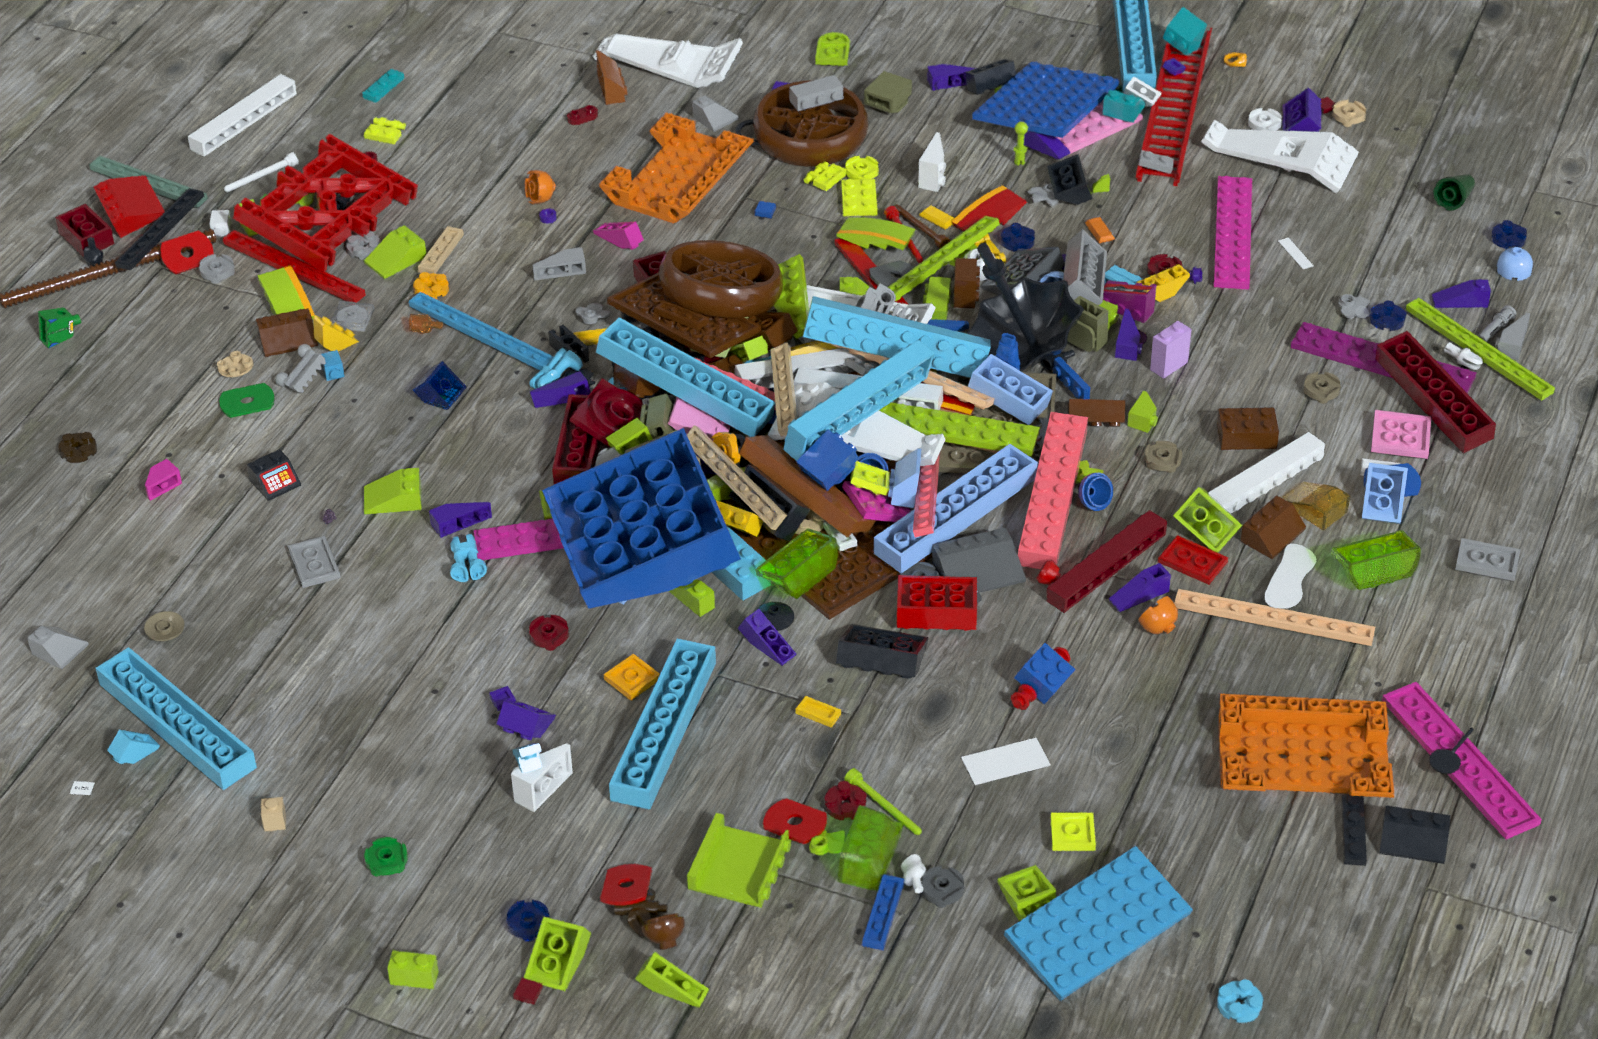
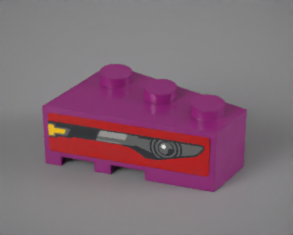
M1107 281L1104 285L1103 300L1117 305L1118 314L1124 315L1125 309H1129L1134 320L1145 323L1154 313L1157 284L1146 286L1142 285V283L1134 285L1121 281Z

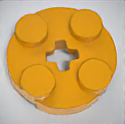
M422 272L419 274V278L414 281L413 288L415 294L422 292L437 300L438 296L442 295L444 297L448 293L449 284L445 274Z
M728 432L715 433L711 438L714 439L713 442L722 451L724 450V453L735 464L739 463L740 454L738 453L736 435Z

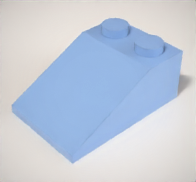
M1369 463L1362 519L1401 524L1408 468Z

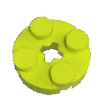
M854 156L846 162V175L853 180L873 179L879 174L878 162L870 156H866V158Z

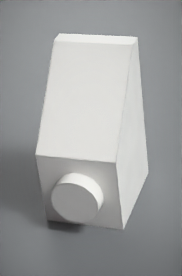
M1135 77L1132 78L1124 90V94L1141 98L1146 103L1145 106H1153L1161 96L1159 91Z

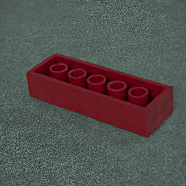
M569 394L552 467L554 485L594 468L596 465L601 441L569 421L588 395Z

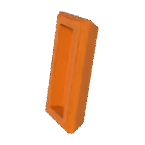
M1100 217L1089 219L1085 222L1099 244L1115 240Z

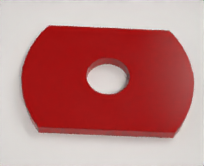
M199 230L162 242L161 244L162 261L176 275L200 267L202 259L214 254L210 240ZM188 247L193 250L194 254L187 258L182 256L181 250Z
M787 798L772 805L767 810L763 819L764 830L780 836L784 835L785 830H788L789 839L802 844L809 843L812 838L820 836L827 825L826 812ZM793 817H799L803 820L798 825L788 823V820Z
M625 864L608 869L600 896L601 902L620 906L646 900L652 868L641 864ZM623 882H633V885L629 887L619 886Z

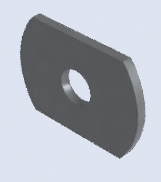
M899 260L870 268L869 275L877 285L881 283L889 287L900 279L892 277L891 273L899 274L902 277L915 267Z

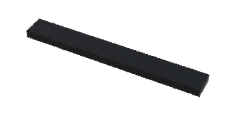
M189 188L115 262L116 267L132 270L204 197V192Z

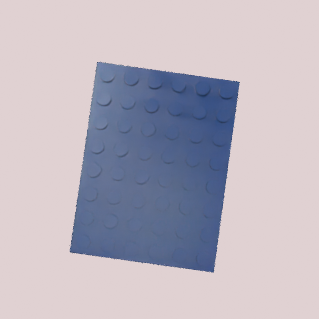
M1030 62L973 113V120L1015 128L1018 122H1025L1028 126V131L1063 138L1104 100L1109 90H1114L1119 86V79H1114L1111 76H1099L1096 73H1084L1081 70L1073 71L1065 67L1058 68L1053 65Z

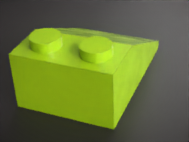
M403 225L390 232L368 255L364 263L382 278L386 279L424 259L426 256L425 241Z
M419 468L399 469L364 486V514L422 510Z
M1198 487L1173 515L1205 545L1217 553L1242 527V524L1202 487Z
M543 917L524 978L542 983L545 987L565 992L586 952L591 933L585 927Z

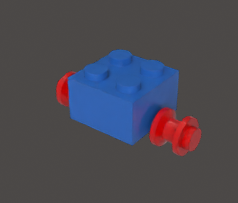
M1044 643L1020 669L1014 678L1021 685L1018 688V692H1014L1011 695V701L1015 708L1026 710L1030 705L1029 702H1033L1036 698L1045 705L1076 670L1069 664L1071 658L1065 648L1055 647L1052 649Z

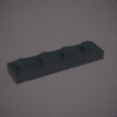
M1342 794L1344 864L1366 866L1364 796Z

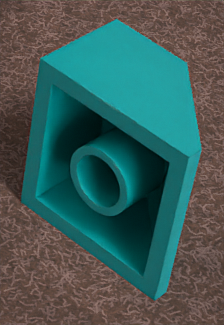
M1182 7L1167 25L1163 39L1187 56L1199 49L1207 24L1185 7Z
M1109 90L1104 97L1103 115L1134 123L1146 103L1139 97Z

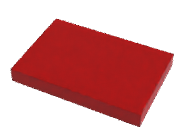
M1177 535L1158 557V563L1210 585L1228 563V557Z

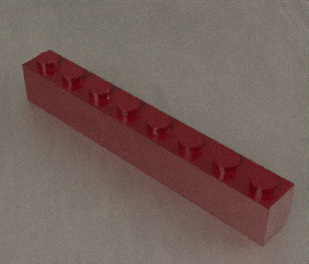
M1150 510L1140 515L1137 520L1128 524L1124 530L1115 534L1107 543L1102 544L1099 549L1090 553L1086 559L1077 563L1074 568L1064 573L1054 583H1051L1046 590V602L1063 613L1067 612L1166 535L1167 520Z

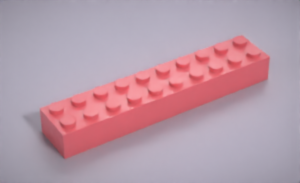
M1056 412L1050 413L1018 549V557L1022 567L1041 569L1047 560H1053L1056 565L1058 564L1087 434L1088 417Z

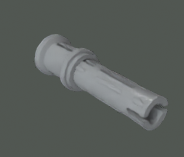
M1505 305L1500 313L1495 314L1493 321L1477 336L1487 342L1500 328H1505L1508 322L1516 317L1515 309L1512 306Z

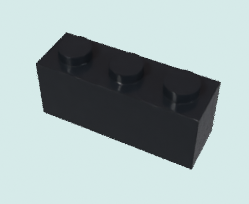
M1002 59L965 72L967 89L975 94H983L985 90H994L999 85H1005L1016 75L1014 61Z

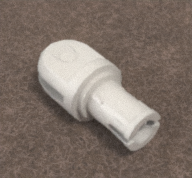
M1451 342L1446 345L1445 348L1447 349H1444V353L1456 358L1459 365H1464L1473 370H1478L1481 367L1482 358L1472 353L1470 349H1461Z

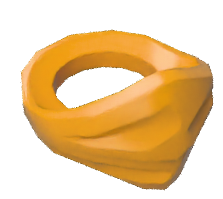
M1229 53L1224 57V62L1228 66H1246V53ZM1233 57L1238 58V59H1237L1236 61H1234V62H1229V61H1228L1230 58H1233Z

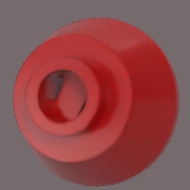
M1047 560L1036 577L1038 583L1050 585L1057 581L1061 576L1059 573L1060 568L1053 560Z

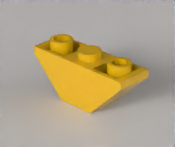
M1179 264L1137 283H1142V285L1146 286L1157 284L1155 299L1161 302L1175 296L1190 277V273Z
M315 315L313 317L314 338L326 349L339 352L359 342L354 337L355 333L348 328L344 330L338 323L332 324V321L325 316L321 318Z

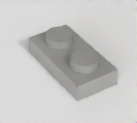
M1141 150L1138 165L1171 174L1174 159Z

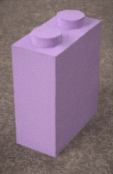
M1177 321L1153 337L1150 366L1152 372L1164 379L1188 363L1191 329Z

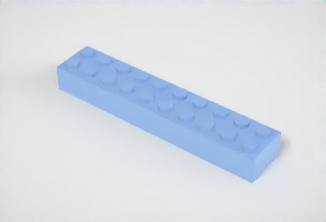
M1007 445L937 494L934 533L920 537L914 536V509L874 537V554L902 574L932 553L933 544L949 541L1032 483L1036 477L1038 462L1013 445Z

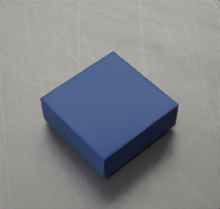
M759 201L755 210V216L772 218L776 209V203Z

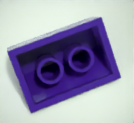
M1308 87L1283 104L1282 131L1319 132L1321 129V99Z

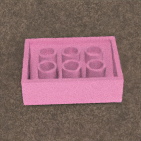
M679 397L676 398L667 423L676 430L684 428L686 434L695 425L710 439L715 433L729 432L731 427Z

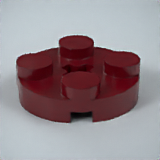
M1158 254L1150 258L1147 272L1152 276L1179 264L1183 266L1182 262L1175 256L1170 258L1167 257L1168 254Z
M544 615L537 617L529 626L530 641L538 647L545 648L547 651L555 650L557 646L562 645L569 637L567 621L558 615H551V617L544 618Z
M848 781L839 782L838 785L830 788L825 795L826 811L834 819L843 821L844 818L850 817L851 820L857 819L866 810V793L860 787L850 784ZM843 800H848L850 803L845 802V803L843 804L842 801H843Z

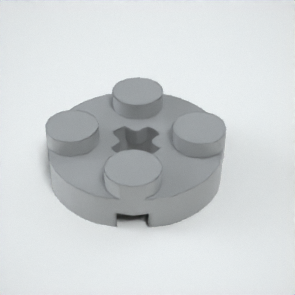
M369 231L364 237L359 234L349 236L347 252L352 258L356 256L359 257V260H365L381 243V240L372 231Z
M216 254L205 257L200 262V275L204 279L210 280L213 284L220 283L221 280L234 275V262L230 256L221 254L222 257H216Z

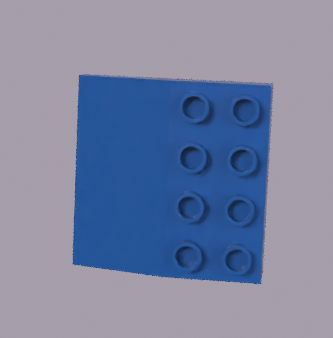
M684 428L542 490L560 534L559 536L568 556L571 569L579 585L580 593L588 609L667 592L679 586H686L697 578L716 570L725 569L731 563L741 559Z

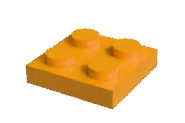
M632 654L606 672L604 680L628 699L633 700L656 684L660 673L635 654Z

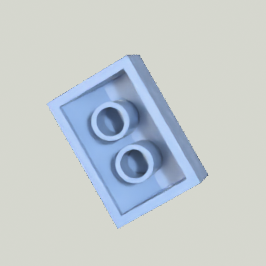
M921 449L914 450L896 462L895 469H891L888 497L892 498L891 505L914 508L920 473Z

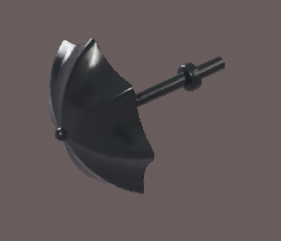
M980 244L977 247V251L984 262L982 272L988 280H994L1001 294L985 299L980 303L978 316L972 327L965 334L990 339L991 348L989 355L992 354L994 356L997 354L996 351L999 340L1002 339V334L1014 335L1018 342L1021 372H1027L1040 361L1062 353L1066 348L1070 330L1076 325L1084 311V308L1077 304L1070 296L1068 282L1062 280L1044 283L1023 278L1010 288L1003 276L1006 270L1004 262L1001 259L994 258L988 244Z

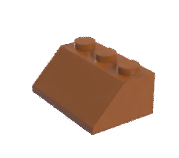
M596 50L597 75L606 105L625 102L627 87L624 84L621 68L617 67L615 60L600 50Z

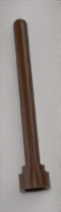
M894 205L900 215L931 237L939 249L950 242L948 237L938 235L900 205Z

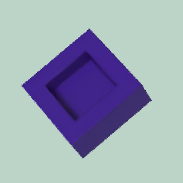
M1174 58L1165 61L1163 65L1168 73L1172 75L1183 73L1186 68Z
M508 686L489 693L490 700L497 711L501 710L504 701H516Z

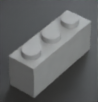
M835 75L790 87V102L797 111L843 99V85Z

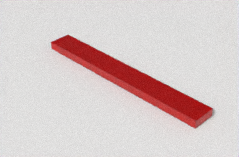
M842 238L834 239L836 247L866 283L876 290L878 285L869 275V269L877 267L859 245ZM903 297L895 301L909 305Z

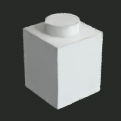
M212 210L210 227L216 237L227 236L230 233L231 218L229 210Z

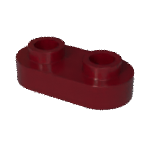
M587 105L572 110L567 114V122L570 125H580L598 118V109L593 105Z

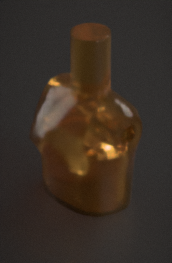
M410 314L409 331L426 334L431 332L432 328H443V322L432 321L428 314Z

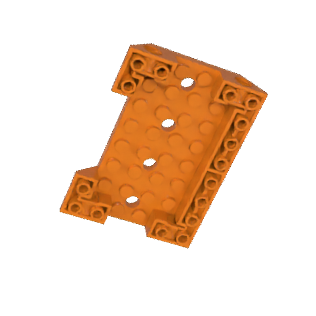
M665 113L650 129L652 136L663 148L633 180L631 179V170L616 166L600 182L599 187L617 206L674 224L687 216L753 143V139L725 130L717 138L703 135L695 131V121L671 113Z
M1220 694L1218 726L1220 784L1222 789L1345 793L1351 796L1394 798L1392 763H1388L1387 752L1389 729L1386 702ZM1241 752L1244 753L1245 756H1238L1236 753ZM1278 755H1286L1287 758H1280ZM1320 757H1327L1329 760H1322ZM1362 759H1369L1371 762H1364Z

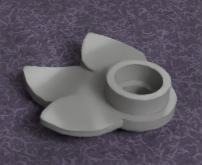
M1052 184L1034 187L1028 191V194L1032 195L1033 203L1046 200L1050 206H1054L1059 201L1054 196Z
M1344 294L1339 299L1338 305L1341 307V313L1346 318L1353 319L1355 316L1357 318H1366L1370 316L1368 309L1365 307L1370 303V300L1364 297H1354L1350 294Z
M599 303L588 304L585 308H576V314L581 316L585 324H595L598 318H606L611 314L610 311L603 310V306Z

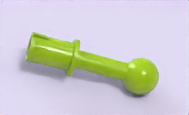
M1018 122L1015 125V132L1018 134L1017 145L1014 147V163L1016 165H1020V161L1021 165L1025 164L1027 148L1024 146V134L1028 131V126L1025 122Z

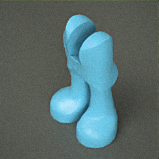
M561 348L547 366L544 365L542 370L530 380V387L537 389L557 381L562 372L570 367L578 371L583 367V363L574 352Z
M472 534L466 535V542L460 543L459 537L456 536L453 537L450 543V548L454 553V560L456 561L450 568V575L459 582H466L469 579L468 570L465 565L467 559L469 560L472 580L480 579L487 572L486 563L482 559L477 558L478 549Z

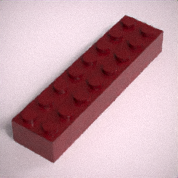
M1408 331L1377 345L1375 360L1428 416H1431V420L1463 454L1494 439L1496 423Z

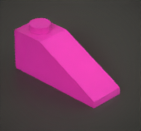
M636 222L604 223L593 230L595 235L620 248H629L630 250L637 248L639 243L644 240Z

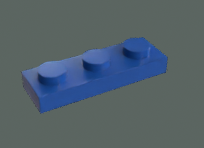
M1061 357L1055 358L1052 368L1053 374H1056V377L1063 382L1064 386L1076 398L1090 399V386Z

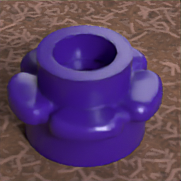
M1193 267L1189 272L1190 281H1193L1194 284L1202 282V269Z

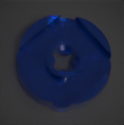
M1504 220L1501 224L1493 227L1491 233L1492 241L1495 245L1504 249L1514 246L1521 248L1526 243L1527 229L1514 224L1510 220Z
M1012 223L1011 226L1001 232L1002 246L1013 252H1016L1018 249H1031L1035 244V231L1026 226H1021L1020 223Z
M1387 300L1371 308L1370 322L1380 330L1390 328V331H1396L1404 326L1407 312L1400 306L1395 305L1393 301Z
M525 900L518 901L508 909L507 928L514 936L522 938L527 942L533 941L538 936L543 917L550 918L549 910L544 903L538 900L526 903ZM526 917L529 919L532 917V920L524 921V918Z

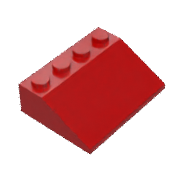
M146 175L107 179L94 186L120 238L150 224L165 213Z
M898 575L897 628L976 630L977 577Z

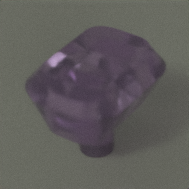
M331 509L325 511L323 517L325 524H330L333 520L337 519L335 512Z

